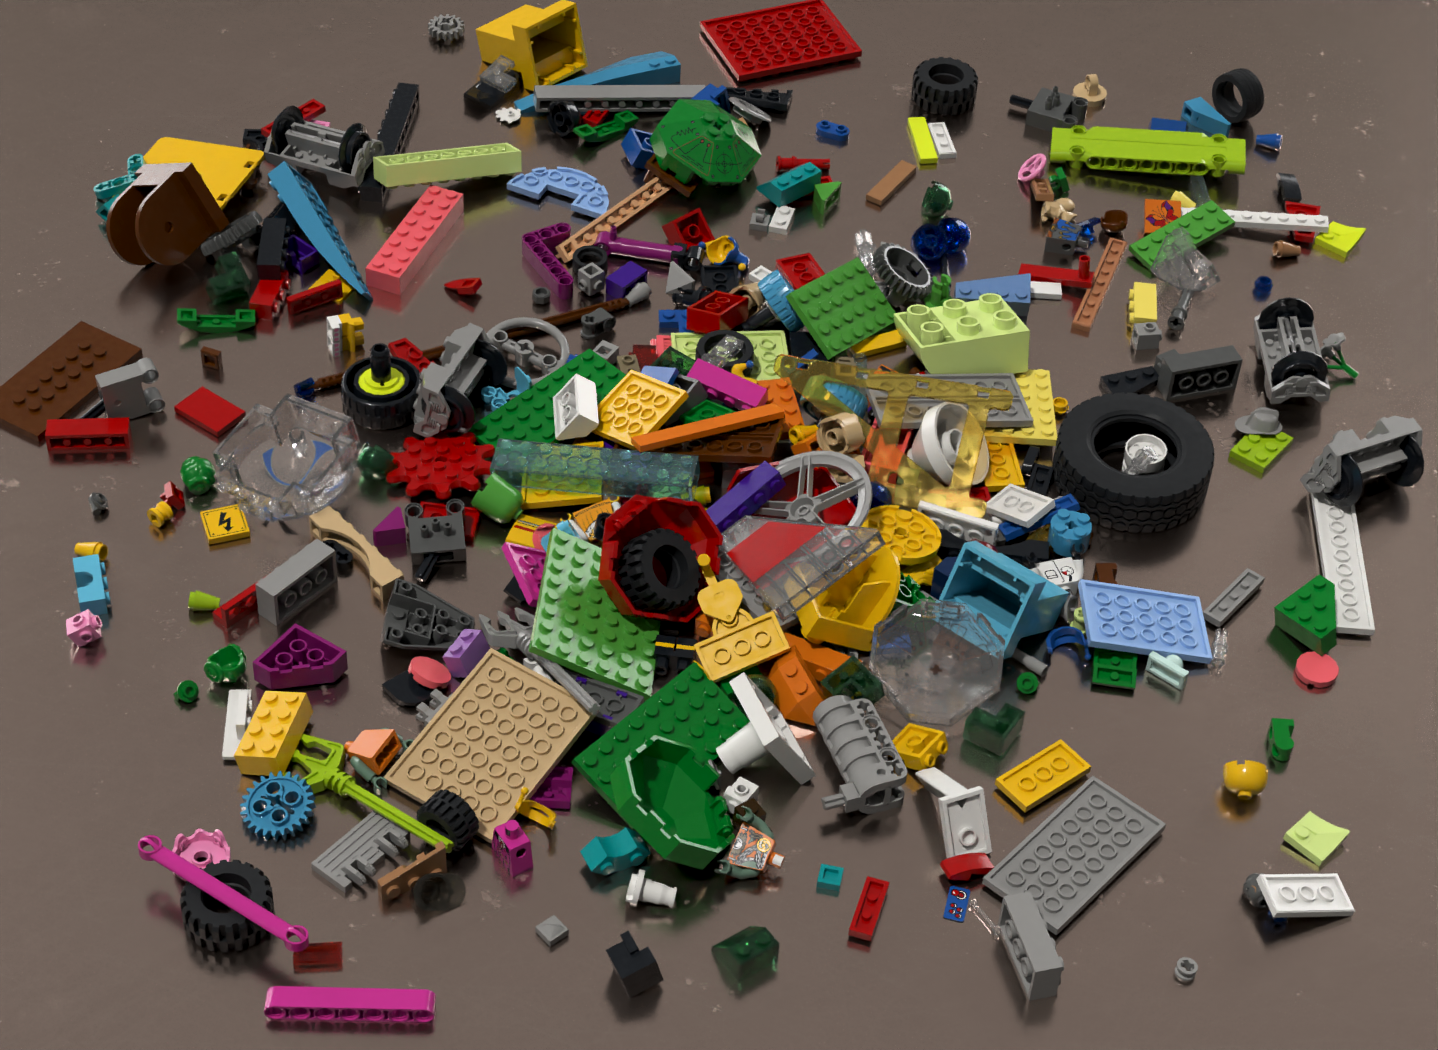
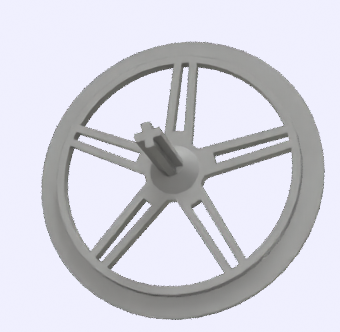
M811 451L797 454L780 461L779 465L775 467L780 472L782 478L800 471L797 498L792 502L767 501L753 513L787 517L783 523L819 526V523L822 527H826L824 529L833 538L831 542L839 549L838 543L843 537H853L848 530L850 529L855 535L868 515L872 502L871 481L862 465L845 454L834 451ZM814 467L837 469L853 479L851 482L812 498ZM808 468L807 493L803 494L806 469ZM858 494V504L853 518L847 527L836 536L818 516V513ZM751 515L733 530L738 544L751 535ZM820 532L817 534L821 539H826ZM846 538V540L844 539V541L841 542V543H842L841 546H843L844 544H846L850 539H849V538H848V539ZM826 545L814 555L820 560L823 552L830 548ZM829 551V553L827 552V554L824 555V557H826V556H828V555H830V554H832V553ZM808 557L796 561H786L789 566L797 564L802 566L810 564L809 561L813 563V561ZM779 562V563H778L777 565H775V566H786V565H785L783 562Z

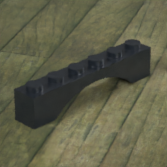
M939 529L942 538L937 555L941 560H944L946 557H958L963 544L968 541L953 535L946 529ZM1028 539L1014 545L994 546L998 553L1004 554L1028 569L1029 567L1022 562L1025 554L1031 560L1030 553L1035 552L1038 557L1035 563L1046 562L1049 559V542Z

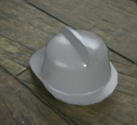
M1259 407L1250 415L1242 416L1235 421V428L1245 434L1275 435L1282 431V425L1278 421L1279 412L1267 407Z

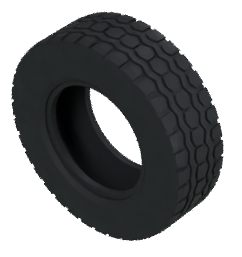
M1109 393L1081 402L1080 405L1075 406L1066 415L1058 431L1052 463L1053 480L1057 491L1061 496L1071 494L1079 503L1080 510L1078 512L1089 515L1090 521L1096 524L1100 523L1102 524L1101 526L1110 529L1115 528L1114 530L1151 533L1152 531H1164L1165 528L1170 529L1186 522V520L1194 516L1204 502L1214 465V447L1211 437H1209V433L1204 429V426L1198 420L1196 421L1192 414L1187 413L1186 410L1175 406V404L1169 401H1163V399L1158 397H1150L1151 395H1137V393ZM1150 434L1160 438L1167 447L1165 460L1167 470L1154 475H1131L1110 467L1098 455L1107 450L1125 448L1126 442L1135 435Z

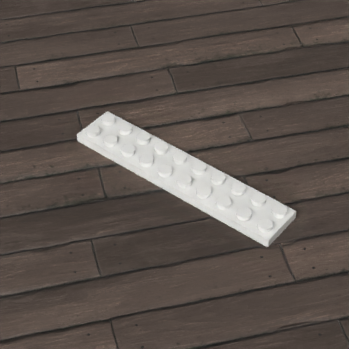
M1310 492L1323 577L1335 584L1336 633L1374 635L1375 626L1355 505L1341 507L1334 504L1324 492Z

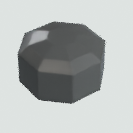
M546 287L533 289L532 300L536 304H545L550 301L551 291Z

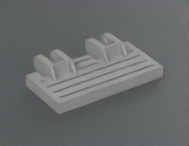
M372 811L311 863V869L346 893L352 888V881L361 886L366 883L365 876L358 870L373 877L376 874L375 867L385 860V853L392 858L398 855V849L391 842L402 849L408 847L409 843L407 840L410 838V832L379 813Z

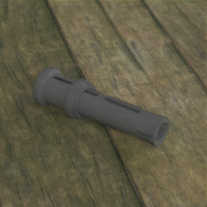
M1188 288L1183 289L1177 306L1171 311L1167 324L1173 330H1180L1184 326V320L1188 316L1187 309L1194 295V291L1191 288L1188 293Z

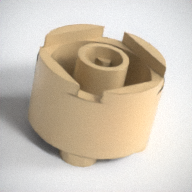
M842 412L820 421V428L816 432L817 442L823 451L848 454L856 451L865 442L863 430L856 414Z

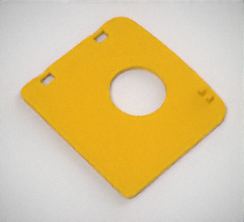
M171 137L160 138L144 155L146 164L192 162L221 210L225 208L227 202L234 197L248 180L254 169L265 159L264 152L260 150Z

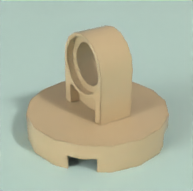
M1096 74L1086 75L1085 82L1079 83L1074 87L1072 95L1087 99L1088 107L1101 106L1103 101H1106L1107 91L1098 84V76Z

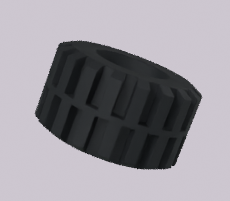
M441 789L436 791L417 811L416 817L420 823L454 842L451 851L453 853L455 851L458 852L479 829L478 818L471 806L463 798L449 790L443 791Z

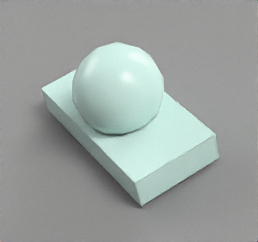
M1154 651L1149 654L1146 670L1182 691L1186 687L1189 671L1183 669L1182 659L1173 654L1163 657Z

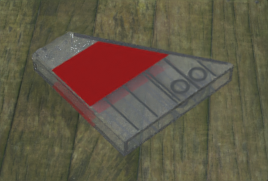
M745 515L721 533L723 542L722 545H719L718 551L769 608L774 611L780 620L784 622L884 546L885 542L876 528Z

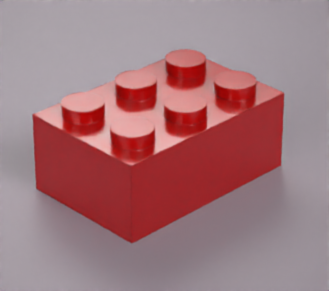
M717 290L687 307V329L697 334H707L715 330L731 331V329L748 319V297Z

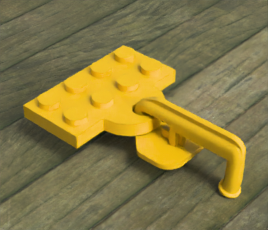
M707 554L699 555L697 561L708 587L703 588L698 593L697 599L702 612L715 619L712 625L713 637L694 644V648L711 680L717 683L791 651L774 611L753 619L747 611L739 608L743 595L737 582L732 579L717 582L709 564L710 557Z

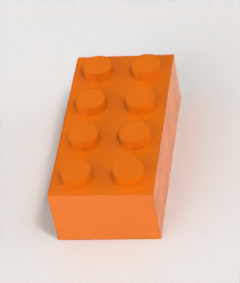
M790 378L757 381V385L766 388L768 391V400L765 405L775 403L784 411L786 421L780 440L789 439V430L793 426L804 425Z

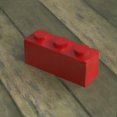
M287 270L282 272L281 280L259 281L249 301V308L255 310V318L273 321L275 314L279 313L280 304L284 302L286 297V291L291 288V279H289Z

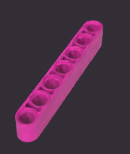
M273 986L266 993L264 1014L268 1018L281 1020L425 1023L434 1019L436 995L433 991L426 989Z

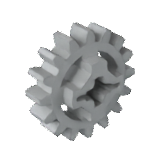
M440 14L439 17L434 16V20L430 19L428 31L432 38L437 37V40L444 39L446 41L450 39L453 41L454 38L459 39V36H463L465 25L460 17L455 18V15L449 16V14H446V16Z

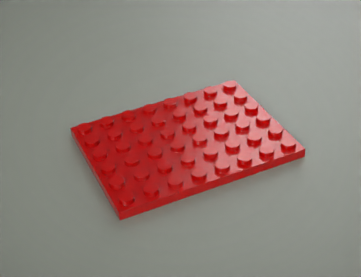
M806 0L700 21V28L738 81L791 72L793 70L862 56L860 47L823 0Z

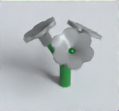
M1344 333L1330 334L1328 338L1323 340L1324 346L1320 348L1323 359L1326 357L1331 360L1333 359L1340 366L1327 365V369L1343 370L1355 379L1359 373L1346 364L1340 350L1341 343L1346 341ZM1333 349L1334 351H1337L1339 359L1336 357V354L1333 352Z

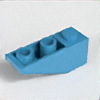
M1202 97L1184 102L1181 116L1186 121L1207 132L1223 134L1228 138L1231 123Z

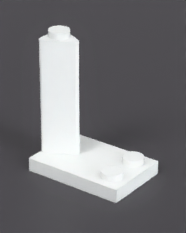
M935 767L916 772L915 775L926 790L938 797L946 857L950 858L968 853H991L992 847L984 789L980 786L967 789Z

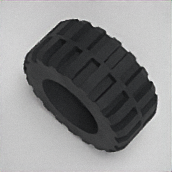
M951 57L930 58L928 61L925 60L919 64L914 71L912 98L924 111H930L935 115L953 116L957 113L962 114L975 103L978 75L968 63H963L962 60H955Z
M657 528L631 539L622 549V556H620L618 563L620 564L618 575H621V587L624 586L626 590L624 593L628 598L632 599L631 602L635 606H641L640 609L645 612L663 614L688 604L695 597V592L698 591L700 585L698 581L701 580V573L699 572L700 565L696 559L697 554L695 550L691 549L689 541L683 540L684 537L673 530ZM653 556L662 563L666 571V586L657 579L654 573Z
M220 860V863L214 864L212 862L202 869L273 914L275 913L270 881L259 868L256 867L254 869V865L247 862L242 864L240 860H233V862ZM188 881L185 882L186 885L182 888L180 898L183 925L185 930H187V935L192 940H195L196 944L203 948L207 946L208 950L215 952L216 949L221 950V952H229L232 949L239 951L246 945L250 947L255 944L256 939L260 940L266 934L265 929L236 911L216 913L209 910L208 908L218 900Z

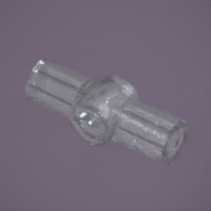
M863 229L855 233L856 258L860 259L869 274L873 276L877 272L874 267L875 263L872 262L874 259L872 256L877 248L876 244L872 242L871 233Z

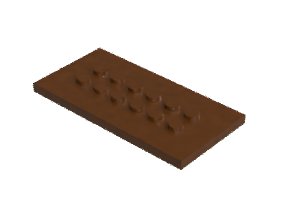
M80 321L0 386V424L37 442L41 441L45 437L48 419H67L99 392L95 375L132 364L143 355L142 348Z
M785 414L784 418L646 452H637L615 443L612 450V458L763 463L766 461L767 463H772L786 421ZM679 419L678 421H676V422H674V423H672V424H670V425H668V426H663V425H662V426L659 428V430H663V429H667V428H671V427H675V426H679V425H684V424L681 423V422H680V419Z

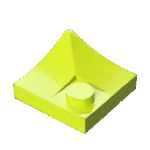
M1332 221L1329 224L1328 233L1321 232L1315 237L1314 243L1346 258L1360 242L1366 232V228L1349 227Z

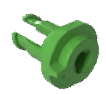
M942 274L941 282L937 281V277H933L931 293L924 299L925 306L929 308L943 306L944 301L953 299L949 295L951 278L948 275Z

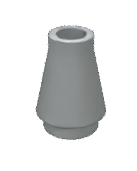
M641 282L637 283L624 298L629 301L630 305L628 306L631 307L639 301L648 299L652 291L647 283Z

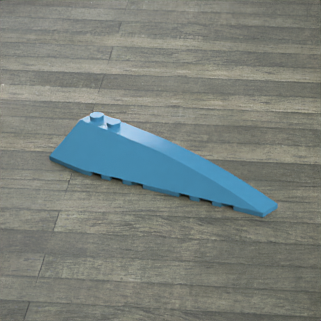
M659 51L630 57L557 85H666L680 82L681 64L675 55ZM534 94L514 101L516 109H520L521 114L535 111Z
M283 161L268 173L271 179L269 183L274 190L278 191V198L282 203L286 204L300 228L326 261L369 301L373 300L368 287L360 280L362 276L356 270L355 262L350 259L352 256L342 237L338 234L339 231L334 226L332 217L327 214L329 211L313 184L287 162Z

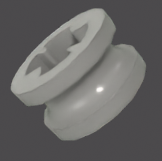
M1182 957L1177 961L1174 971L1175 975L1183 981H1190L1194 979L1198 965L1193 959Z

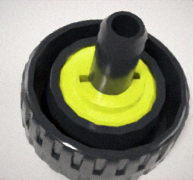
M383 343L375 344L370 349V357L352 364L342 376V407L347 417L360 426L379 430L393 429L403 426L414 419L415 409H413V405L418 398L416 391L422 380L419 379V370L413 364L402 358L390 356V349L387 345Z

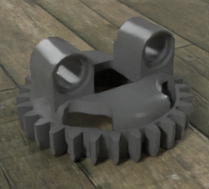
M252 211L228 224L221 232H216L207 238L199 248L204 256L211 254L223 270L233 269L241 264V256L235 248L237 245L242 243L244 248L250 252L259 250L262 231L258 224L263 219L257 211Z
M894 243L882 244L874 252L872 262L875 263L874 267L878 277L885 280V284H888L882 293L891 306L898 308L908 298L911 299L913 297L915 300L918 298L922 300V298L925 299L930 294L933 285V275L929 273L930 269L926 268V264L916 257V254L906 250L904 246L900 247L899 244L895 245ZM908 264L919 274L917 278L907 270L906 266Z

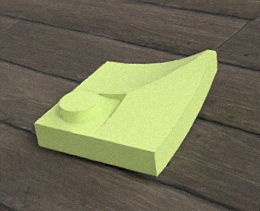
M1309 811L1285 833L1283 839L1320 867L1342 844L1350 831L1330 824Z

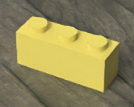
M1134 282L1133 289H1129L1128 300H1131L1128 307V312H1130L1128 323L1132 324V331L1134 323L1157 322L1156 284Z

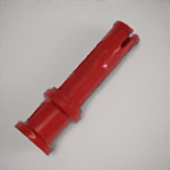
M777 156L776 171L791 170L808 162H811L819 169L829 170L830 159H797L795 156L791 158Z

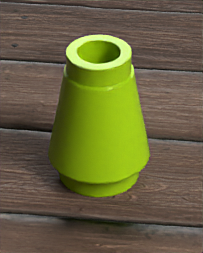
M197 590L196 592L190 591L189 609H193V611H214L219 608L220 598Z

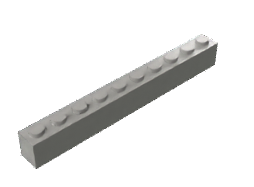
M534 85L533 102L535 112H550L548 108L551 104L559 101H568L575 104L580 112H587L588 110H593L592 112L594 110H600L601 112L609 110V112H623L626 110L630 112L669 111L678 99L691 100L692 97L705 88V85Z

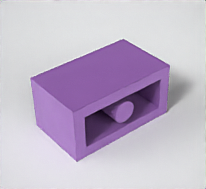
M464 629L443 655V659L452 677L466 678L489 651L490 647L482 630Z

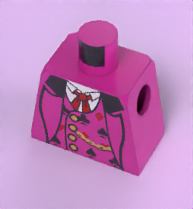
M509 820L495 827L492 849L512 877L533 869L531 842L519 826V823L516 820Z

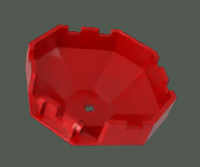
M635 494L605 520L598 581L622 615L673 623H686L702 610L697 597L703 588L708 587L701 567L699 568L701 580L698 581L700 583L698 591L695 592V597L688 604L663 614L645 612L640 609L641 606H635L631 602L632 599L628 598L624 593L626 591L624 586L621 587V575H618L620 564L618 563L620 556H622V549L631 539L657 528L670 529L684 537L683 540L689 541L691 549L695 550L697 554L696 559L701 554H707L710 557L709 564L716 577V575H719L721 558H718L719 545H722L723 536L700 502L685 501L673 497L655 498ZM653 556L654 573L657 579L666 586V571L662 563Z

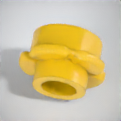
M1062 397L1053 399L1055 414L1062 415L1069 410L1066 399Z

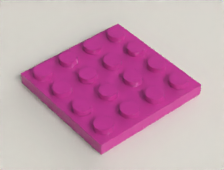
M505 542L502 550L526 598V602L532 607H537L546 551Z

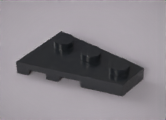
M1153 366L1101 376L1100 384L1107 394L1145 392L1157 385L1159 375Z

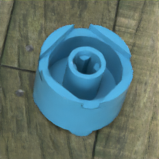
M1059 509L1057 514L1051 519L1047 539L1049 547L1051 545L1054 548L1053 551L1061 556L1074 557L1070 553V548L1075 544V550L1080 552L1079 547L1082 543L1085 547L1084 552H1086L1092 530L1089 515L1068 511L1067 509Z

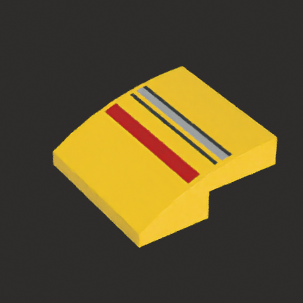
M521 514L509 531L505 542L535 548L532 541L535 529L544 523L557 524Z

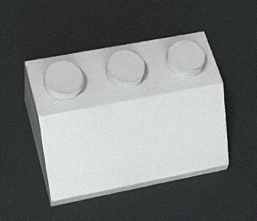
M575 374L553 397L555 439L565 440L585 437L598 427L597 393L594 382Z

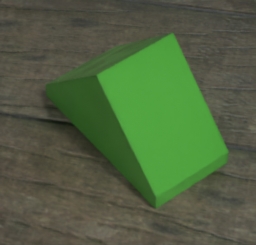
M842 182L814 184L813 200L820 214L824 215L840 198Z

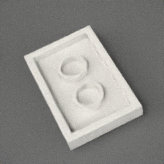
M1011 483L983 505L985 512L1026 528L1034 525V523L1056 506L1054 499Z

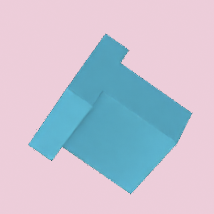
M975 540L963 544L931 618L936 622H941L940 619L942 618L941 625L989 653L990 651L991 655L1002 660L1012 657L1020 638L1053 629L1069 592L1004 554L996 553ZM948 621H950V623H955V624H950V626H948L949 624H944V623H949Z

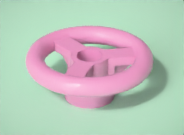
M1039 153L1026 160L1018 172V179L1021 182H1028L1034 178H1041L1045 173L1046 156Z

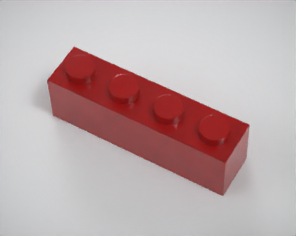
M129 417L48 419L45 432L47 450L130 449Z

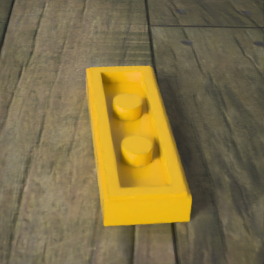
M894 330L871 336L849 348V350L858 359L907 346V343L898 331Z

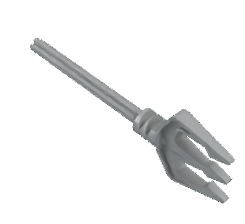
M516 607L515 614L518 621L527 622L530 625L523 626L510 619L509 615L497 611L499 623L506 628L504 631H497L491 626L490 618L479 614L480 625L490 646L518 648L527 658L531 660L536 659L592 715L597 714V710H600L601 706L559 664L529 652L534 615Z

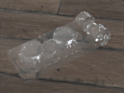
M726 335L707 354L704 353L701 360L722 369L743 348L744 341L734 336Z

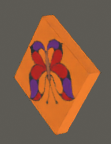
M1145 199L1144 235H1149L1180 218L1181 201Z

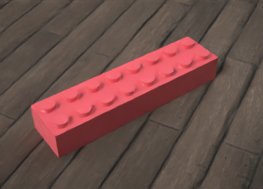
M430 185L366 266V286L401 295L464 212V194Z

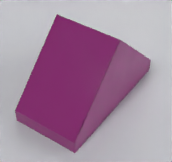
M397 506L373 530V543L375 546L406 543V528L400 507Z

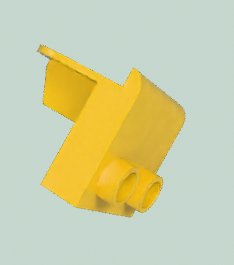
M882 545L871 547L866 551L869 556L864 553L858 561L854 563L847 562L852 568L851 570L844 564L845 568L841 574L837 576L830 575L835 581L834 583L819 569L832 583L831 585L814 567L808 565L797 567L793 571L807 585H804L795 575L794 577L814 597L813 599L790 574L783 578V585L793 607L797 610L796 614L802 626L801 633L808 641L814 644H822L826 641L861 651H872L879 646L874 636L890 614L900 587V565L892 549ZM858 555L849 556L848 559H850L851 561H852V560L854 561V559L856 560V558L859 557V556H858Z

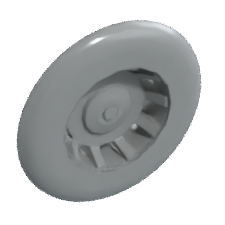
M736 97L729 98V101L734 104L733 110L742 117L757 124H761L763 120L767 122L772 121L767 113L756 106Z

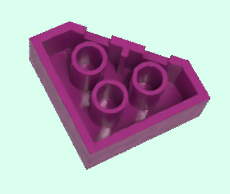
M296 623L253 661L254 680L271 690L335 682L348 669L347 651Z

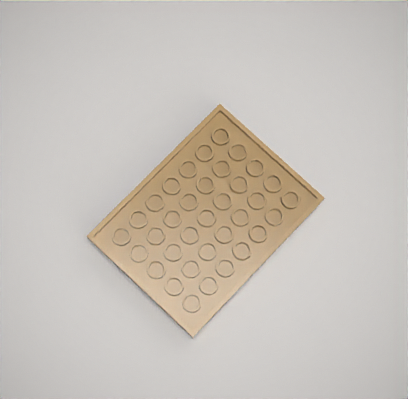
M490 648L386 773L384 778L387 780V784L422 804L436 791L441 789L456 793L471 806L478 818L479 829L475 835L492 844L494 828L509 820H514L519 812L514 807L521 795V789L523 787L528 788L529 792L523 800H529L596 715L588 712L561 685Z

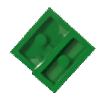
M1095 648L1092 684L1135 690L1137 653Z

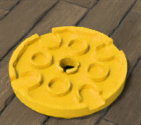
M883 505L869 510L864 523L858 530L859 539L867 550L877 545L886 546L894 551L899 564L907 566L929 561L938 553L942 538L941 532L934 521L925 514L914 509L911 512L899 509V505Z

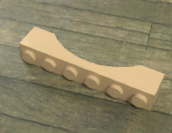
M330 506L309 516L310 532L322 542L330 539L335 540L358 556L370 573L371 590L382 601L390 598L396 578L404 580L402 571L396 569L387 557H383L378 549L366 540L364 535L359 534L351 523H347L341 514Z

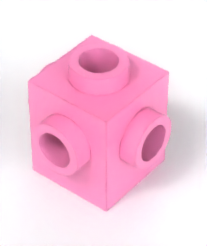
M89 609L66 620L67 636L79 648L102 637V621L99 616L94 615Z

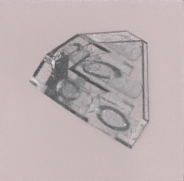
M1182 226L1174 229L1172 233L1166 236L1150 268L1151 272L1158 279L1181 291L1184 288H1188L1187 292H1189L1190 288L1193 291H1204L1221 281L1213 263L1197 250L1190 233Z

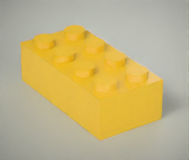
M265 691L234 754L241 774L269 776V773L272 772L274 776H277L278 772L281 771L284 775L313 713L307 693Z

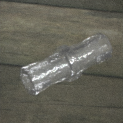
M1221 628L1215 630L1214 642L1211 646V651L1213 652L1211 664L1216 667L1217 661H1219L1218 668L1225 665V654L1228 652V631L1223 629V634L1221 635Z

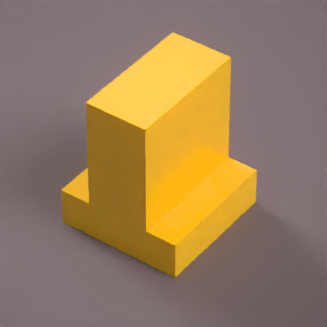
M560 0L544 9L525 4L475 29L482 61L500 64L508 69L521 72L525 89L534 91V85H553L588 67L577 5L574 2Z

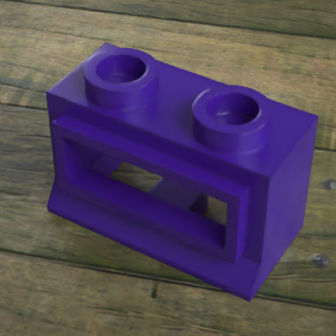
M294 234L287 237L289 238V248L287 249V261H285V264L302 275L308 269L319 264V252L315 247H312ZM296 254L301 257L299 261L296 260Z

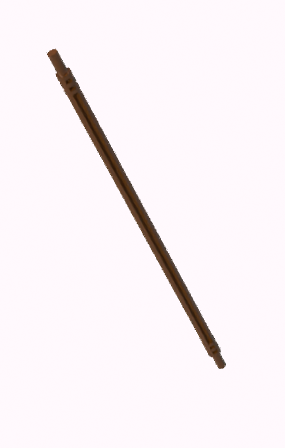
M621 297L546 317L541 320L556 327L579 321L583 315L591 313L600 307L609 313L624 309L630 303L627 299ZM516 327L505 332L508 335V339L542 330L533 327ZM442 345L423 350V356L429 361L440 358L443 351H445V347ZM345 371L318 378L311 383L299 385V391L304 393L315 389L322 390L341 385V379Z

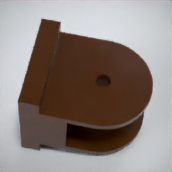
M192 162L143 164L135 172L137 179L111 205L106 221V231L111 248L121 260L128 264L148 265L155 262L160 265H176L185 261L212 232H221L230 222Z

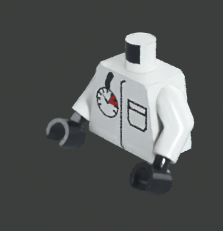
M1081 543L1079 547L1080 552H1077L1075 544L1072 545L1070 553L1074 556L1075 560L1072 557L1035 563L1038 558L1037 554L1031 552V560L1025 554L1022 562L1029 567V570L1069 592L1068 596L1076 595L1078 583L1084 576L1081 554L1084 552L1085 547Z

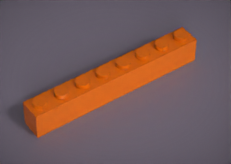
M701 610L695 618L694 634L707 639L713 637L712 625L715 618L705 615ZM783 631L790 648L794 645L797 647L814 679L832 686L841 681L857 683L861 676L862 660L822 645L814 644ZM776 657L768 660V662L774 663Z

